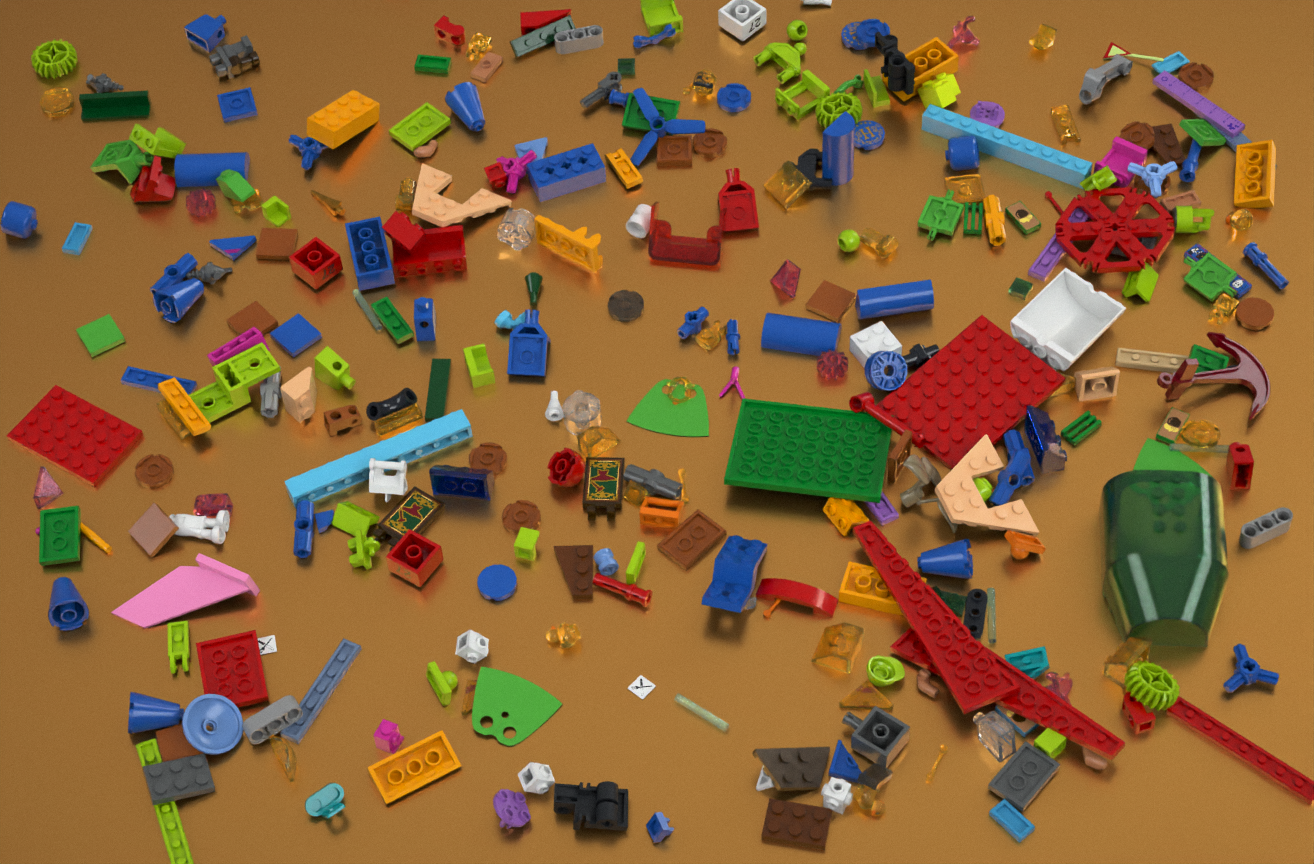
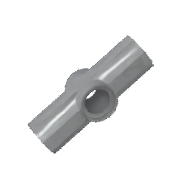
M281 371L264 379L260 384L262 399L261 415L267 418H274L278 414L279 399L282 397L280 390Z

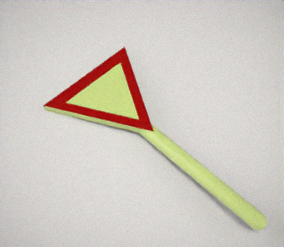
M1113 42L1110 43L1103 57V60L1112 59L1116 54H1119L1123 57L1164 61L1163 58L1129 53Z

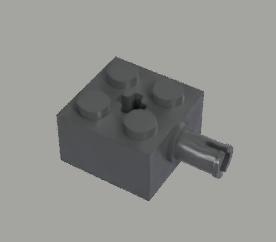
M877 706L870 711L864 720H861L851 712H847L842 720L843 724L855 730L851 735V748L887 769L910 738V726Z

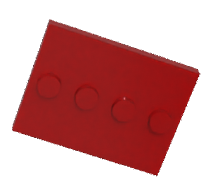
M256 630L196 643L204 695L218 694L231 700L237 708L269 701Z

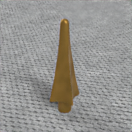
M311 190V194L322 202L334 217L337 214L341 216L345 214V209L341 207V201Z

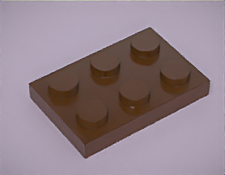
M769 798L762 840L825 850L832 810Z

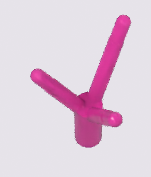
M734 366L732 368L730 381L723 388L719 397H722L729 387L735 384L741 398H745L738 382L739 367Z

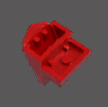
M154 156L150 168L142 167L138 181L130 191V196L134 202L170 201L173 198L176 185L175 177L161 173L163 168L160 165L161 157Z

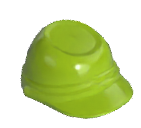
M874 656L868 661L866 666L869 681L878 687L888 686L905 676L902 663L892 657Z

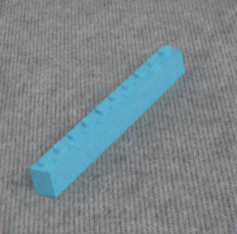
M929 104L922 115L921 130L948 140L953 137L974 135L980 152L1078 188L1084 189L1080 182L1091 175L1092 163L938 106Z
M462 409L451 412L446 416L434 419L404 433H399L392 438L382 440L360 451L345 455L333 462H328L301 475L291 477L284 481L287 493L295 509H297V503H300L302 500H308L312 503L368 480L370 458H375L377 461L401 462L402 460L406 461V463L412 462L473 437L471 424ZM384 469V472H388L392 469Z

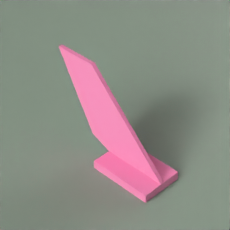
M199 553L195 560L200 567L179 566L111 613L142 628H148L244 592L257 596L260 589L248 574Z

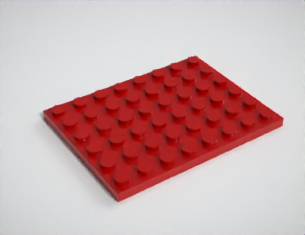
M981 315L908 377L899 388L887 395L877 406L890 415H894V418L918 434H922L926 438V443L922 448L949 470H952L985 434L988 435L994 446L1003 438L1004 434L1017 426L1065 383V377Z

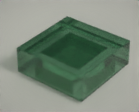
M635 58L618 59V72L621 75H635Z
M1016 277L1008 290V294L1026 300L1033 289V283Z

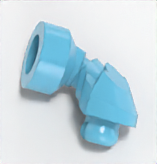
M504 310L496 318L494 324L500 329L513 328L514 330L521 323L524 324L525 312L520 314L515 320H512V314Z

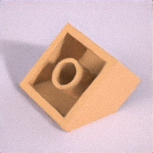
M309 366L280 387L286 411L299 423L309 418L315 412L317 388L312 368Z
M1111 366L1075 372L1073 385L1079 402L1116 396L1120 376L1119 369Z

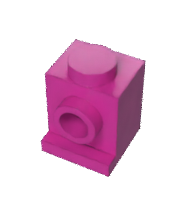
M385 719L382 720L373 735L376 748L390 754H395L404 740V736H401L398 724Z

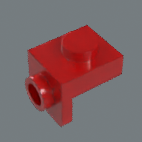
M501 162L484 168L492 189L503 187L508 183L507 175Z

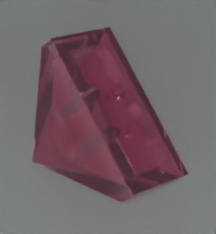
M787 259L770 282L791 298H794L801 269Z
M40 466L33 497L38 509L44 508L64 494L46 468Z

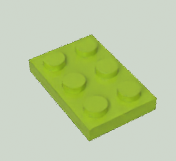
M426 102L389 130V135L414 152L416 148L422 146L449 126L451 119Z

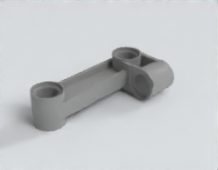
M1116 54L1110 62L1097 69L1090 68L1084 76L1079 93L1081 102L1089 104L1100 98L1105 83L1120 74L1127 75L1132 68L1133 62Z

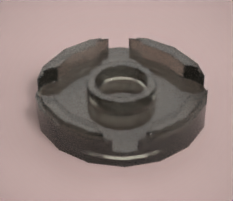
M620 290L610 296L607 305L608 312L615 320L629 322L641 316L644 311V300L636 291Z

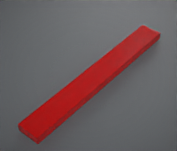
M1180 696L1167 709L1166 714L1309 805L1314 802V781Z

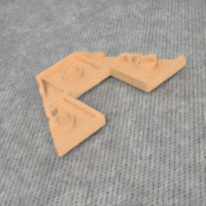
M422 164L412 215L440 227H445L452 223L462 222L463 218L469 216L475 218L485 213L495 212L496 208L503 206L511 207L512 200L481 188L464 204L457 203L454 200L437 194L452 182V176Z
M985 434L934 489L951 523H965L968 526L974 527L977 525L988 526L989 529L1011 530L1031 533L1033 536H1037L1039 530L1022 499L988 509L974 484L973 478L1001 471L1004 467L988 435Z

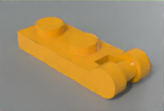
M622 148L617 149L612 154H605L606 162L611 165L627 189L643 183V177Z

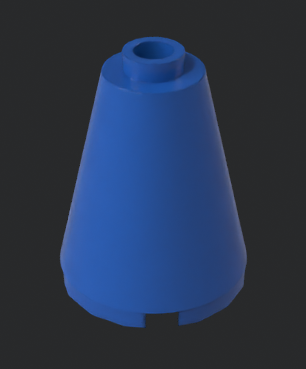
M471 82L456 85L454 91L451 93L450 91L447 92L445 96L446 104L471 131L482 130L486 122L476 85H473Z
M192 278L159 289L153 295L155 308L158 313L161 311L165 315L163 318L166 321L176 323L204 293V285L200 280Z
M963 539L922 552L921 557H917L918 569H922L923 573L972 579L973 557L970 551H968L971 548L970 540Z
M60 577L53 582L48 619L53 627L55 625L63 631L79 628L83 625L82 622L89 617L88 606L72 580L67 577Z
M130 692L128 733H138L178 725L179 721H182L184 709L180 708V704Z

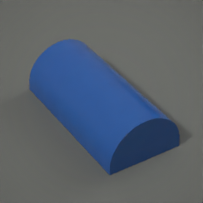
M846 111L823 131L822 178H832L833 186L848 183L854 175L855 121Z
M248 152L177 154L174 165L177 187L219 186L216 178L228 169L239 172L247 181L250 164Z
M931 280L857 290L855 308L858 319L932 310L934 308V294Z
M767 312L763 324L761 347L835 359L842 325L841 323Z

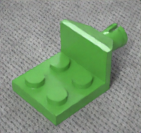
M131 140L107 143L90 169L94 173L118 169L128 183L132 184L140 174L142 167L152 164L154 156L149 152L143 153L138 145Z

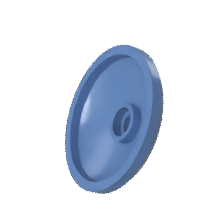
M218 694L201 695L195 698L184 711L182 718L184 735L195 749L205 754L218 755L228 752L239 742L243 733V718L239 709L231 700ZM206 726H210L212 731H208Z

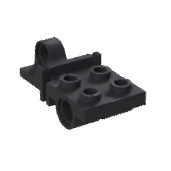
M880 32L875 33V47L884 56V66L881 67V73H884L885 78L888 77V88L894 92L903 90L907 95L912 94L915 84V66L905 58L903 52L898 50V38L896 36H882Z
M610 781L601 782L597 787L590 786V783H587L586 788H583V782H580L579 785L555 783L553 810L555 813L562 815L574 811V830H579L581 822H584V828L627 831L628 789H619L616 783Z

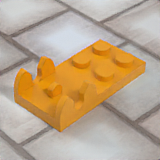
M539 214L535 217L534 222L538 244L594 273L602 266L603 257L602 255L598 256L597 248L601 242V235L599 233L586 239L584 237L587 235V227H581L572 232L564 226L552 222L549 218H544Z

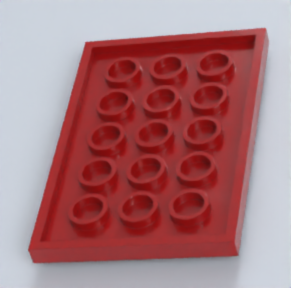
M55 385L8 433L7 439L95 488L143 436V432Z

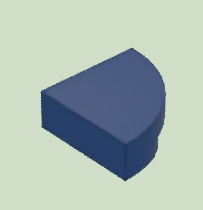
M333 509L314 514L319 533L327 530L328 526L332 523L334 517Z

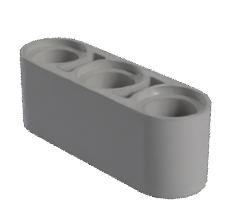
M598 25L558 32L554 36L555 50L558 54H569L599 48L604 44L603 29Z
M1281 507L1244 524L1241 528L1239 544L1245 549H1252L1286 533L1291 526L1292 511Z
M288 695L246 719L242 727L249 741L252 744H259L297 722L302 717L303 712L296 698Z

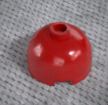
M564 448L560 453L555 452L547 467L550 469L548 479L551 483L565 488L577 485L585 473L586 466L583 458L570 448Z

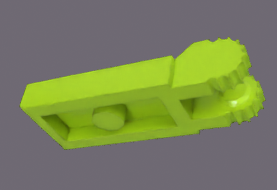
M188 620L167 623L168 657L171 674L176 673L177 659H182V668L184 672H188V658H190Z

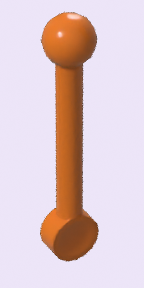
M777 599L769 609L764 610L763 616L770 618L771 612L782 599Z

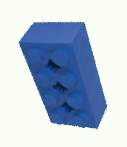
M593 143L527 164L528 179L540 202L607 182L605 165Z
M380 216L345 223L359 291L395 284Z

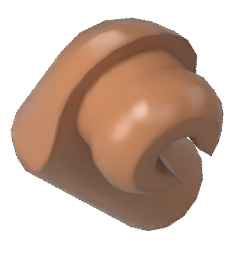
M921 669L916 677L918 688L935 698L939 693V689L930 684V672L927 669Z
M1082 746L1086 765L1102 770L1107 767V760Z

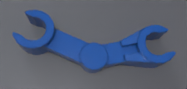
M668 24L664 27V31L652 37L634 36L633 45L635 48H641L648 44H658L665 37H673L676 34L675 28L672 29V25Z

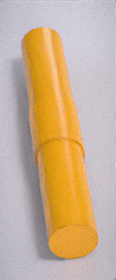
M82 522L80 523V531L106 553L112 550V547Z

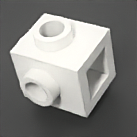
M468 630L457 637L455 654L475 664L487 657L489 639L477 632Z
M530 762L518 773L525 792L544 794L555 783L552 770L546 764Z
M831 777L829 783H825L821 791L823 807L843 814L846 806H849L853 799L851 784L844 779Z

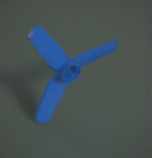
M637 88L633 91L646 120L650 122L651 131L645 134L630 159L634 166L640 165L657 142L658 137H663L667 133L672 135L705 133L706 125L703 120L671 119L665 122L664 118L659 116V112L643 88ZM657 125H662L659 129L655 128Z

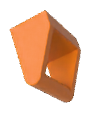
M646 496L639 512L640 524L676 529L681 522L684 501ZM649 504L672 507L677 509L676 511H669L648 507Z

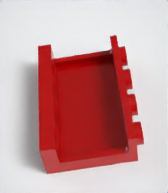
M463 225L424 229L426 241L413 257L391 239L395 277L467 269Z

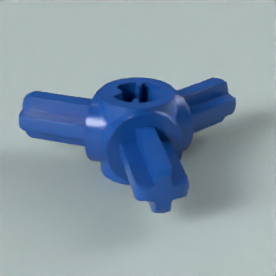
M291 135L288 140L290 144L299 148L303 157L301 167L305 170H309L312 167L313 160L319 157L322 153L321 150L328 148V146L311 137L302 139L297 135Z
M1237 644L1233 647L1237 663L1234 675L1223 684L1227 692L1232 693L1242 684L1250 685L1256 683V680L1273 685L1278 683L1279 674L1260 669V665L1254 659L1249 658L1245 645Z

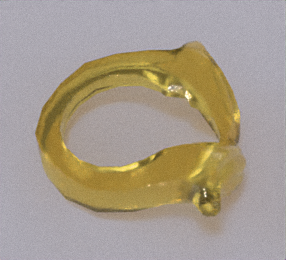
M675 377L666 383L669 386L668 397L676 403H683L689 400L692 395V388L695 387L686 377ZM679 381L683 382V386L687 391V396L683 399H676L672 395Z

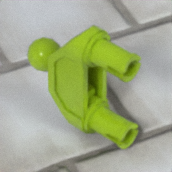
M801 42L796 43L794 48L788 43H770L764 47V51L754 56L753 60L757 66H761L770 59L785 70L776 76L777 80L784 84L790 78L801 75L800 56L806 53L807 48Z

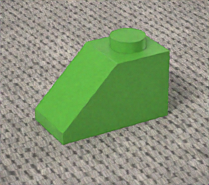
M228 169L216 178L225 197L244 202L256 193L255 189L239 172Z

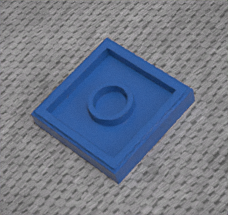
M251 87L217 95L224 123L258 115Z
M298 313L272 331L270 337L294 358L321 339L322 334Z

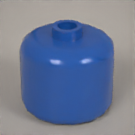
M974 135L953 137L949 140L945 156L946 161H950V166L954 171L977 169L979 167V148Z
M10 201L6 205L1 217V231L8 235L27 239L32 231L37 228L36 209L32 206Z

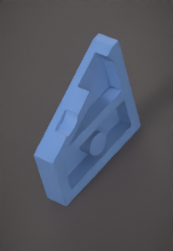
M547 137L514 145L517 157L521 158L530 150H533L537 158L532 162L544 159L545 149L548 146Z

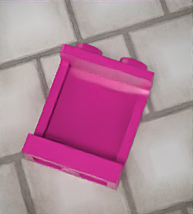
M1116 136L1110 151L1101 162L1097 161L1095 163L1094 173L1108 165L1117 178V181L1113 184L1122 188L1127 187L1136 175L1127 171L1129 164L1132 162L1144 166L1148 150Z

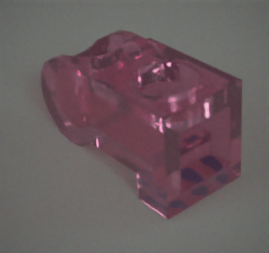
M228 493L198 495L195 499L193 513L196 516L208 517L216 516L220 510H227L231 518L233 503Z

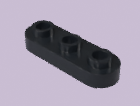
M981 589L969 591L963 623L969 630H975V632H971V635L976 641H981L983 637L988 598L986 592Z

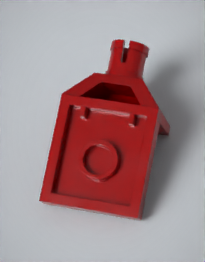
M732 168L725 170L727 183L719 191L717 198L720 205L723 233L759 229L754 188L745 181L740 180L739 168H734V176Z

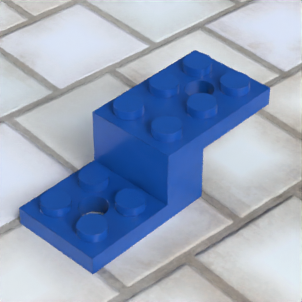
M737 535L729 536L715 558L712 582L703 595L701 604L741 613L755 589L757 567L767 551L768 544L762 543L760 540L743 539Z

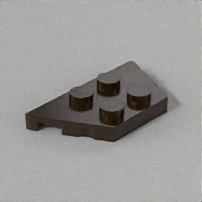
M830 747L755 749L752 753L764 765V772L772 779V783L778 791L817 790L822 781Z

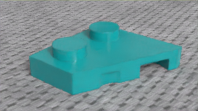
M1045 646L1005 655L1007 662L1032 679H1036L1050 668Z

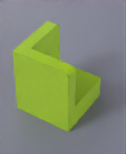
M275 195L261 205L264 218L276 227H280L291 218L289 206Z
M524 527L520 528L514 543L515 557L531 561L535 560V545L540 535L539 531Z

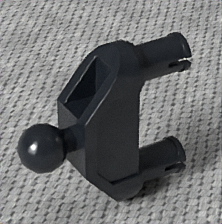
M811 148L798 157V165L791 161L783 163V173L792 175L794 172H797V181L804 189L808 191H813L816 188L832 189V178H816L815 176L816 165L822 162V152H819L818 149Z

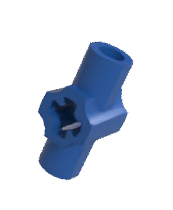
M700 307L697 311H688L684 315L685 323L677 330L678 336L686 339L689 335L700 333L701 323L709 316L708 310Z

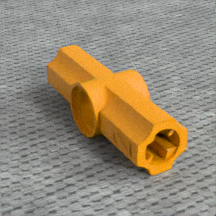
M988 195L983 199L985 229H988L990 243L994 246H1001L1002 243L1006 242L1004 212H1001L999 198L995 195Z

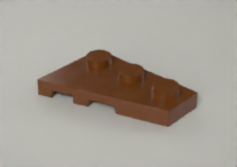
M1172 124L1152 126L1155 133V142L1151 148L1156 152V156L1163 164L1174 161L1177 168L1182 167L1185 157Z
M593 545L554 546L555 554L559 560L572 598L593 599Z

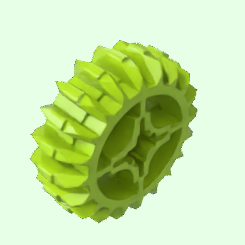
M62 39L41 43V46H36V50H33L31 55L32 67L35 72L47 79L50 77L55 79L58 76L61 78L62 75H68V72H73V68L76 67L78 62L77 52L72 44H69L68 41L63 42Z
M838 91L837 94L831 93L830 96L825 95V99H820L815 108L816 119L821 127H825V129L845 111L854 118L855 124H858V120H861L863 112L860 99L856 95L853 96L852 93L847 94L846 91L843 93Z
M1138 661L1133 663L1125 673L1124 684L1127 686L1126 690L1131 692L1130 696L1135 697L1136 701L1143 703V706L1147 705L1150 709L1155 708L1158 711L1160 709L1166 710L1178 698L1180 693V687L1177 685L1178 681L1173 679V675L1169 674L1167 669L1164 670L1160 665H1155L1154 662Z

